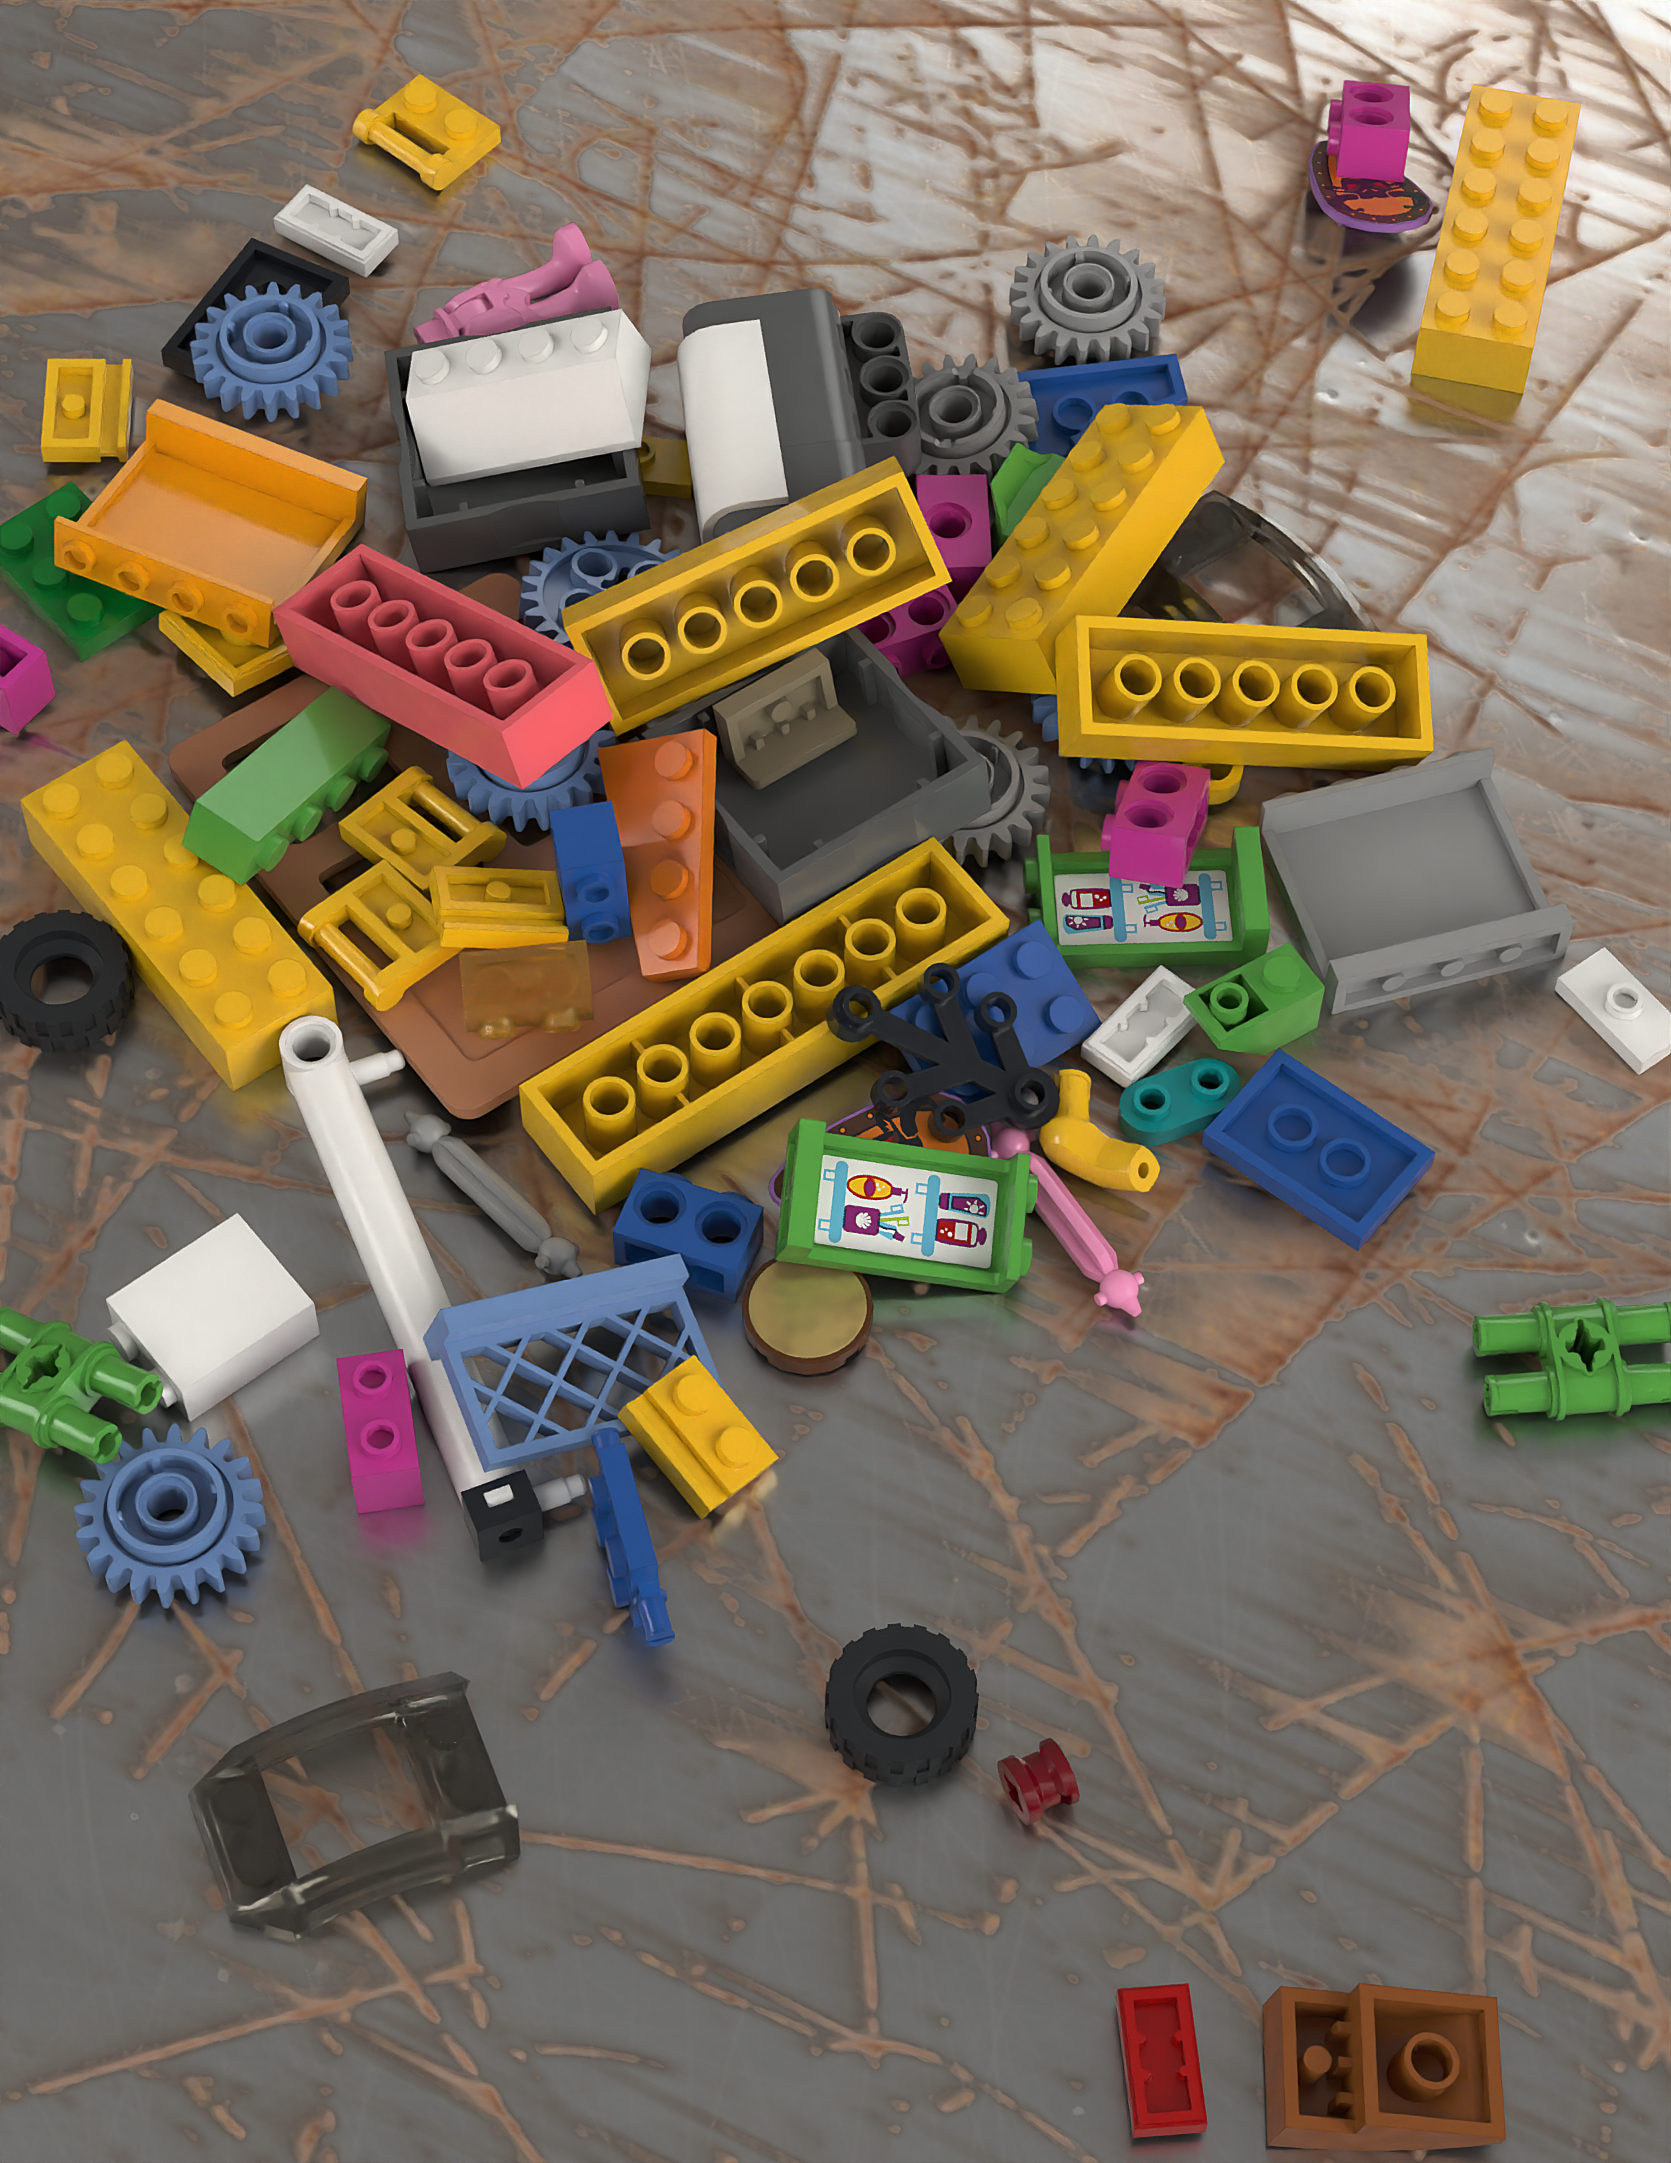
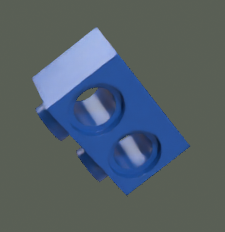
M612 800L549 811L556 872L565 911V923L569 930L570 947L586 944L600 945L615 939L632 937L625 863Z
M641 1168L612 1231L614 1264L627 1266L680 1253L689 1274V1278L683 1285L684 1287L737 1303L764 1240V1207L754 1204L750 1199L736 1192L727 1191L719 1193L694 1185L684 1176L673 1172L659 1174ZM660 1216L672 1219V1221L666 1224L649 1222L650 1219ZM717 1236H727L734 1239L726 1244H716L709 1241Z

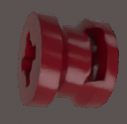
M1052 1738L1040 1741V1752H1033L1023 1758L1010 1755L999 1760L997 1764L999 1777L1007 1798L1015 1813L1026 1825L1042 1819L1044 1810L1053 1805H1062L1064 1803L1072 1805L1079 1802L1080 1794L1074 1773L1063 1751Z

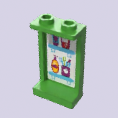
M1259 826L1234 827L1231 848L1196 849L1182 889L1109 877V851L1050 853L1049 834L1036 835L1034 857L1023 858L1024 894H1035L1036 908H1028L1027 925L1040 919L1069 969L1247 964L1267 952L1271 928Z
M800 1118L789 1132L775 1260L1002 1294L1006 1293L1018 1282L1020 1276L1027 1275L1032 1258V1239L1024 1237L1026 1213H1032L1038 1192V1177L1035 1174H1029L1030 1154L1017 1152L1011 1159L1003 1160L825 1133L826 1121Z

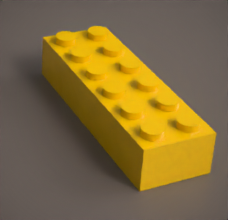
M1472 84L1411 370L1412 374L1514 393H1524L1582 104Z
M1115 403L1104 405L1101 411L1098 412L1091 425L1069 452L1062 465L1042 489L1038 498L1019 524L1016 525L1006 542L986 566L982 575L963 601L957 606L953 615L938 634L964 689L1057 695L1055 638L1075 615L1117 617L1224 464V457L1202 406H1175L1173 404L1126 405Z
M892 456L561 610L564 629L574 650L594 660L614 717L609 722L616 736L941 587L951 582L952 579L906 476L896 457Z
M1075 615L1055 638L1059 756L1388 772L1400 765L1416 766L1434 751L1427 634Z
M125 739L20 799L31 844L87 913L92 914L93 918L100 922L104 920L111 925L115 935H120L128 954L130 966L233 1092L282 1063L279 1040L282 1031L289 1023L300 1017L314 1015L329 1019L339 1028L331 984L246 883L243 886L181 845L190 816Z

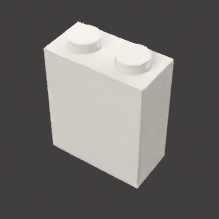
M238 1213L106 1299L113 1324L106 1329V1332L114 1347L127 1362L136 1357L147 1371L158 1375V1380L163 1385V1393L159 1403L165 1408L174 1403L189 1423L320 1335L314 1302Z

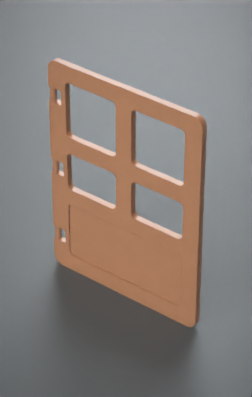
M489 574L457 591L522 625L524 624V619L519 618L522 585L508 574ZM306 673L181 741L169 753L168 762L172 776L195 803L198 798L228 774L225 768L229 764L258 749L331 686ZM357 701L392 725L383 749L389 753L387 762L398 775L412 766L421 767L433 777L435 787L470 813L468 800L458 801L456 798L454 782H450L446 759L449 757L442 756L426 737ZM608 722L609 731H614L610 722ZM644 723L621 735L616 736L615 734L616 745H620L634 736L641 741L643 740L642 733L650 728ZM408 805L428 822L440 823L456 842L462 839L420 805L414 807ZM489 809L474 817L482 823L490 821ZM339 822L299 844H289L282 859L271 871L267 872L261 869L254 875L296 927H298L300 920L309 910L331 896L321 885L323 881L365 858L341 839ZM499 824L497 827L503 830L507 836L504 848L490 862L480 861L477 864L481 868L556 871L552 834L533 845L524 846L519 844L502 824ZM715 852L713 856L710 970L782 928ZM350 919L338 927L381 970L394 962L367 935L363 934ZM631 922L632 937L615 939L606 944H586L570 947L568 938L564 952L464 948L406 989L403 997L395 1006L381 1012L376 1010L365 999L364 988L321 947L314 948L393 1045L402 1052L403 1057L452 1115L461 1119L478 1118L519 1094V1085L700 977L654 983L643 977Z

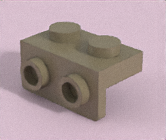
M816 647L712 706L725 759L756 790L763 789L857 734L856 722L838 705L829 660Z

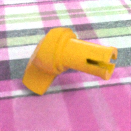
M1063 1069L1059 1071V1075L1052 1074L1051 1078L1058 1088L1060 1102L1055 1116L1042 1126L1039 1132L1040 1144L1046 1157L1069 1173L1097 1186L1123 1191L1148 1192L1154 1185L1160 1172L1159 1163L1152 1152L1143 1145L1110 1138L1090 1122L1091 1078L1087 1073L1075 1069Z

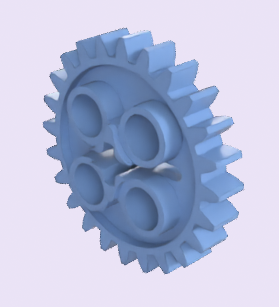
M608 530L605 541H597L590 531H585L583 544L581 545L564 537L562 538L561 552L546 547L543 551L542 562L535 560L530 562L529 576H523L519 618L524 619V626L574 650L564 629L561 610L617 585L621 575H628L627 579H630L681 555L682 551L677 549L665 555L660 553V539L652 541L648 546L639 545V534L637 532H633L626 542L619 541L614 530Z

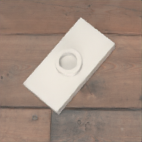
M308 184L273 218L276 233L365 278L399 244L397 229Z
M1605 947L1558 977L1555 991L1638 1075L1671 1054V1013Z
M1160 965L1082 1044L1080 1056L1126 1089L1132 1083L1143 1079L1198 1023L1183 1004L1184 996L1196 989Z

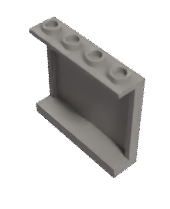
M1493 747L1471 753L1459 751L1444 759L1416 766L1400 765L1386 773L1357 780L1353 778L1341 779L1330 786L1302 793L1286 792L1272 800L1262 802L1258 823L1261 850L1311 969L1325 986L1323 997L1331 1015L1565 957L1574 921L1565 903L1550 907L1491 779L1496 756Z

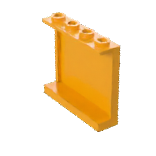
M157 398L146 411V440L80 519L74 522L58 515L54 520V565L269 649L281 633L272 610L330 568L365 523L368 478Z

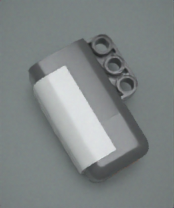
M800 289L706 302L690 309L683 317L682 330L684 340L678 347L676 359L694 500L702 545L892 456L896 457L905 476L911 475L920 466L922 458L920 415L904 329L900 320L894 315L886 312H869L840 316L839 308L833 304L830 292L822 289Z

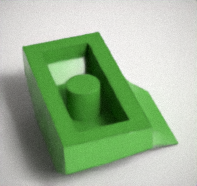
M1021 443L1015 444L990 483L995 510V521L990 527L992 559L1038 498L1042 489L1066 459L1065 457L1055 453L1039 454L1027 449Z

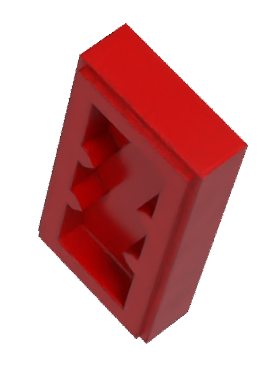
M1189 1983L1117 1989L1115 1999L1133 2138L1206 2132L1208 2122Z

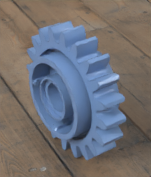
M276 282L269 284L265 295H259L253 286L248 285L245 290L246 299L243 301L227 293L224 295L225 311L215 307H208L206 309L208 323H196L195 332L197 340L192 341L190 344L197 383H204L205 394L208 399L220 396L223 411H230L238 404H242L244 419L249 420L260 408L265 409L269 422H274L280 408H285L292 418H299L300 403L305 402L313 409H320L319 393L337 396L339 394L337 380H348L350 377L348 362L353 361V350L348 321L340 320L336 304L323 307L320 292H315L303 300L301 298L300 285L298 284L292 286L286 295L279 294Z
M606 723L591 735L587 741L577 746L524 790L448 750L449 758L446 759L450 782H454L458 801L468 800L470 813L473 816L484 813L489 809L490 821L496 826L501 824L507 816H513L516 831L521 832L529 818H536L540 828L548 830L550 825L549 811L570 808L573 805L593 804L592 792L606 794L597 749L616 745L614 731H609V723Z
M178 1424L171 1425L165 1442H157L153 1432L149 1428H145L142 1431V1448L135 1450L129 1443L122 1440L118 1451L121 1460L118 1463H113L112 1461L104 1465L95 1463L102 1481H81L80 1487L83 1497L87 1502L74 1506V1514L78 1526L83 1527L76 1532L81 1552H89L86 1558L92 1574L96 1575L106 1572L105 1578L109 1591L112 1593L121 1590L130 1582V1590L135 1604L140 1605L152 1589H157L163 1608H169L174 1598V1592L177 1589H183L192 1604H196L199 1601L198 1585L200 1583L208 1582L213 1589L221 1593L225 1590L221 1570L228 1568L233 1572L244 1574L247 1569L240 1550L257 1551L260 1549L261 1544L258 1531L254 1528L266 1524L264 1507L258 1503L264 1498L259 1479L251 1478L253 1473L247 1456L233 1460L232 1444L227 1438L210 1449L207 1431L202 1427L195 1432L189 1442H183ZM170 1509L185 1511L182 1516L173 1521L162 1522L156 1520L161 1513Z

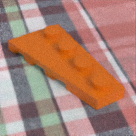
M706 729L597 749L607 801L612 800L624 857L630 917L643 977L654 983L698 977L710 971L717 737Z

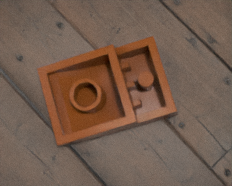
M1359 1983L1350 1993L1280 1986L1263 2004L1267 2146L1324 2150L1398 2151L1501 2144L1506 2139L1497 1997Z

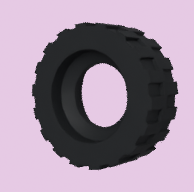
M58 910V912L50 914L42 912L34 915L35 918L26 922L22 920L13 926L14 930L8 935L4 934L0 939V1019H3L5 1029L12 1036L14 1034L18 1036L22 1044L30 1048L33 1045L41 1048L44 1052L54 1053V1050H65L66 1053L78 1051L77 1048L87 1045L92 1047L100 1043V1039L107 1034L111 1036L119 1028L118 1024L123 1018H127L131 1010L129 1003L131 999H134L135 991L128 954L120 935H115L111 925L104 920L100 922L94 919L92 914L82 911L81 914L71 913L70 910ZM63 958H75L89 966L93 973L91 988L86 995L75 1001L64 1004H46L36 998L31 990V979L37 968L48 962Z
M901 1623L888 1624L887 1628L876 1630L872 1628L863 1632V1637L855 1642L851 1640L843 1648V1654L839 1660H834L830 1668L829 1682H826L825 1725L830 1730L829 1741L835 1752L839 1750L843 1756V1762L852 1771L855 1768L863 1773L865 1779L875 1783L877 1780L887 1782L889 1786L902 1787V1784L915 1783V1786L928 1783V1779L936 1775L942 1777L951 1771V1765L957 1759L961 1761L967 1753L969 1739L973 1740L977 1722L979 1693L976 1691L977 1678L974 1669L970 1670L967 1665V1656L960 1648L958 1650L950 1644V1639L943 1634L938 1633L936 1635L927 1631V1627L914 1624V1627L901 1626ZM896 1674L914 1676L922 1680L931 1689L936 1701V1711L931 1722L921 1731L906 1736L892 1735L877 1727L870 1718L867 1710L868 1695L880 1680Z

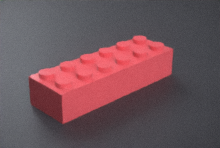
M363 544L357 546L272 610L296 668L330 686H334L346 695L522 790L542 777L547 770L577 746L587 741L591 735L614 718L594 660Z

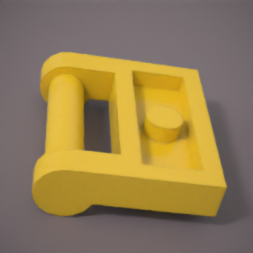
M421 74L416 76L375 110L372 108L363 110L355 119L352 127V133L356 138L367 145L377 144L421 174V181L436 191L444 189L501 143L499 125ZM394 128H398L399 130H401L402 132H404L405 134H407L408 136H410L411 138H413L414 140H416L417 142H419L435 154L431 155L430 153H428L427 151H425L424 149H422L421 147H419L418 145H416L415 143H413L412 141H410L409 139L395 131Z
M412 766L405 770L338 823L342 840L374 865L385 859L429 902L432 901L429 881L433 865L474 867L480 861L490 862L500 854L507 839L506 833L490 821L482 823L435 787L433 777L419 766ZM408 805L412 807L420 805L462 839L455 843Z
M385 859L309 910L302 917L297 927L298 934L311 947H321L364 988L365 999L376 1010L381 1012L395 1006L403 997L406 989L464 949L462 947H440V928L436 927L432 903ZM350 919L394 962L381 970L338 927Z

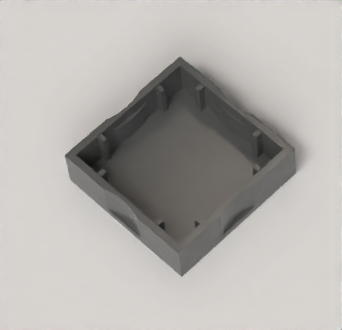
M611 307L530 322L524 326L496 334L464 335L384 351L391 412L401 441V455L398 468L406 531L421 574L541 551L546 547H561L562 538L564 537L573 540L576 544L582 543L585 531H590L596 539L606 538L608 530H614L616 535L651 529L638 448L431 487L426 481L406 403L412 353L415 351L612 311Z
M856 626L765 667L735 685L715 691L642 733L643 740L706 729L717 737L714 852L781 927L934 836L937 841H940L992 810L986 761L935 708L921 701L906 687L894 665ZM816 647L829 660L838 705L856 722L857 734L763 789L756 790L725 759L712 706Z

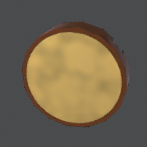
M773 1258L762 1264L747 1283L742 1303V1318L747 1340L755 1351L757 1347L760 1353L767 1356V1362L783 1371L810 1375L833 1371L845 1364L846 1358L853 1355L857 1349L858 1352L861 1350L869 1338L874 1307L869 1285L859 1272L777 1261Z

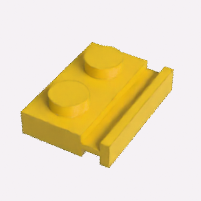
M48 358L40 446L43 462H102V457H118L119 462L128 461L134 377L132 359H123V364H106V359Z
M433 865L429 888L436 927L440 928V947L565 951L569 930L568 927H564L565 911L556 871Z
M692 1355L654 1383L635 1400L627 1403L617 1414L618 1418L701 1520L767 1470L779 1458L695 1355Z

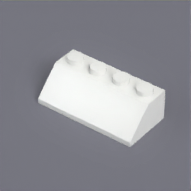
M622 309L413 352L406 403L426 481L431 487L641 447L652 349Z

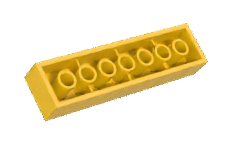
M933 836L519 1085L522 1126L596 1216L629 1196L641 1168L659 1174L668 1172L880 1041V1038L871 1034L860 1042L850 1043L837 1038L831 1032L826 1021L827 1007L842 989L854 985L868 988L878 997L882 1009L889 1011L918 993V980L932 964L945 963L956 970L1008 938L1010 920ZM936 976L930 977V983L933 984L941 978ZM856 1001L849 1002V1008L855 1016L860 1018L867 1017V1011L860 1003Z

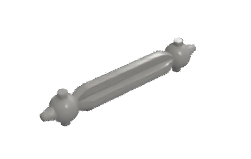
M408 1110L404 1114V1118L410 1128V1132L406 1137L407 1143L419 1151L432 1153L435 1163L439 1166L440 1170L524 1250L538 1253L535 1264L539 1269H543L551 1275H565L570 1278L583 1275L576 1261L579 1254L578 1245L564 1237H554L546 1219L461 1139L448 1136V1133L451 1131V1126L448 1122L435 1115H421L412 1110Z

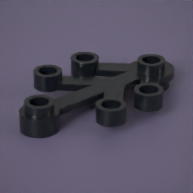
M932 964L920 976L917 983L918 994L924 1002L930 1005L943 1039L883 1010L878 997L871 990L862 986L845 987L828 1005L826 1011L827 1025L837 1038L855 1043L866 1039L872 1034L934 1066L908 1075L896 1070L883 1073L872 1085L870 1091L871 1101L880 1112L896 1114L902 1111L910 1102L967 1084H971L991 1094L989 1097L967 1105L954 1099L942 1101L928 1117V1129L931 1135L940 1142H956L969 1130L1001 1120H1005L1011 1126L1020 1129H1038L1047 1124L1058 1111L1060 1098L1055 1082L1041 1069L1029 1066L1012 1026L1017 1017V1006L1014 1000L1003 992H991L980 1001L974 1010L975 1023L981 1031L989 1034L1001 1067L1000 1069L982 1060L955 996L961 984L959 974L948 964ZM936 976L944 980L948 989L947 993H940L934 990L930 983V977ZM856 1001L866 1009L867 1017L860 1018L855 1016L849 1008V1002ZM988 1005L997 1006L1001 1009L1004 1015L1003 1022H997L988 1015ZM883 1084L896 1086L901 1093V1100L893 1101L887 1098L883 1092ZM1026 1087L1033 1091L1038 1098V1104L1026 1102L1021 1095V1088ZM941 1113L952 1114L958 1121V1130L946 1128L941 1121Z

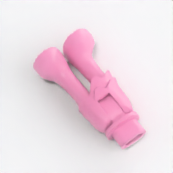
M571 222L554 232L552 258L547 263L522 275L503 280L502 278H492L487 282H481L457 294L448 301L444 309L439 307L433 310L434 319L414 327L413 331L418 344L464 335L496 334L524 326L530 322L605 307H611L613 311L619 308V300L615 284L606 266L601 260L592 261L589 247L582 232L575 223ZM550 296L541 301L530 304V301Z

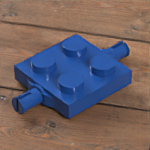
M603 1428L591 1435V1441L594 1444L598 1458L599 1472L597 1476L588 1477L594 1505L591 1508V1516L596 1538L600 1548L606 1547L610 1567L607 1568V1575L616 1608L628 1605L634 1629L644 1627L647 1645L662 1646L675 1639V1632L672 1630L665 1603L668 1599L667 1594L659 1585L658 1563L625 1444L621 1443L617 1428Z

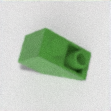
M1287 942L1185 995L1183 1004L1218 1049L1267 1055L1317 1028L1325 986L1291 943Z

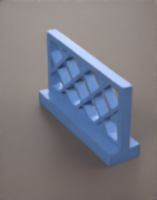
M680 1253L439 1310L423 1336V1341L431 1361L440 1359L442 1361L484 1473L594 1445L591 1441V1435L603 1428H617L619 1430V1438L632 1435L618 1418L617 1414L620 1411L605 1403L615 1380L640 1394H643L646 1389L655 1383L623 1366L632 1344L666 1361L657 1381L671 1372L674 1366H679L692 1355H695L725 1391L682 1287L689 1278V1274ZM670 1310L679 1332L674 1346L640 1329L647 1314ZM635 1318L633 1324L625 1321L626 1319ZM602 1326L625 1339L615 1361L581 1343L587 1329ZM576 1332L574 1338L565 1335L568 1333ZM542 1340L566 1353L555 1376L521 1358L528 1343ZM517 1346L514 1353L506 1350V1348ZM683 1346H685L687 1353L682 1351ZM482 1355L505 1367L506 1369L495 1390L471 1379L463 1359ZM573 1358L607 1375L597 1398L563 1380ZM513 1372L548 1390L537 1413L502 1395ZM555 1395L589 1412L582 1428L568 1431L544 1418ZM479 1402L487 1405L484 1412ZM494 1410L529 1428L522 1443L497 1449L488 1426ZM597 1417L605 1421L604 1423L594 1425ZM536 1433L545 1436L544 1438L533 1440Z

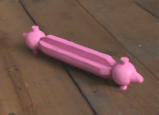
M1000 1121L989 1124L993 1136L992 1158L1009 1160L1017 1152L1031 1155L1029 1174H1035L1038 1177V1192L1034 1209L1086 1277L1100 1283V1292L1094 1295L1097 1305L1107 1304L1112 1308L1123 1309L1134 1317L1138 1316L1142 1312L1137 1296L1139 1286L1144 1283L1143 1276L1140 1272L1131 1274L1118 1268L1116 1252L1044 1158L1029 1151L1030 1143L1036 1140L1033 1131H1022L1017 1127H1008Z

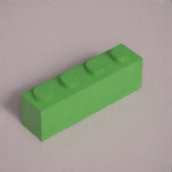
M331 686L195 801L181 845L242 886L261 869L267 872L271 871L282 859L291 842L296 838L300 841L306 840L313 833L325 812L329 809L337 812L348 801L359 782L364 780L369 783L376 778L384 767L389 755L383 748L392 725L342 691Z

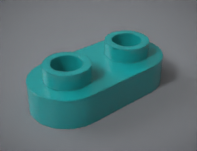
M1203 1058L1138 1080L1129 1085L1121 1095L1118 1110L1119 1127L1128 1139L1144 1146L1162 1145L1204 1130L1241 1091L1239 1076L1227 1063L1217 1059ZM1200 1083H1213L1219 1087L1216 1089H1206ZM1148 1101L1155 1102L1161 1108L1150 1110L1142 1106V1103Z

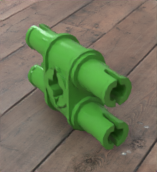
M1602 1297L1597 1298L1595 1303L1549 1306L1547 1302H1539L1536 1306H1532L1530 1312L1478 1315L1474 1317L1472 1338L1477 1357L1533 1352L1536 1358H1540L1542 1367L1540 1372L1486 1375L1483 1381V1399L1488 1416L1545 1412L1547 1417L1559 1421L1563 1420L1565 1415L1611 1412L1613 1416H1622L1624 1412L1630 1410L1631 1405L1671 1402V1362L1627 1365L1626 1361L1621 1359L1619 1346L1671 1343V1302L1615 1306L1613 1301Z
M0 1307V1348L17 1355L4 1372H0V1427H11L32 1437L33 1442L43 1449L63 1446L93 1460L97 1464L104 1465L109 1463L119 1451L122 1442L121 1432L117 1430L118 1427L115 1424L104 1421L88 1412L102 1396L143 1415L151 1412L158 1404L163 1393V1385L158 1380V1375L122 1360L120 1353L113 1344L107 1341H92L73 1332L72 1328L63 1321L54 1320L41 1323L10 1307Z

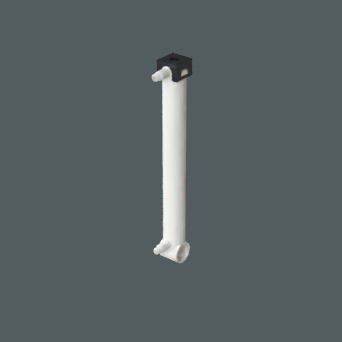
M314 1015L300 1017L288 1024L282 1031L279 1040L286 1086L292 1095L295 1096L398 1349H403L407 1373L463 1507L464 1521L480 1561H485L544 1539L542 1512L567 1504L572 1498L585 1494L587 1487L583 1476L575 1474L567 1478L559 1477L532 1487L525 1469L520 1470L518 1464L484 1473L441 1359L431 1361L423 1341V1336L439 1310L452 1306L360 1088L361 1085L387 1077L391 1072L403 1069L405 1067L403 1054L400 1050L396 1049L349 1062L344 1050L342 1033L334 1022L325 1017ZM312 1057H322V1059L318 1061H305ZM464 1358L463 1361L469 1377L485 1386L474 1358ZM479 1402L484 1412L487 1405ZM494 1410L488 1426L497 1449L510 1446Z

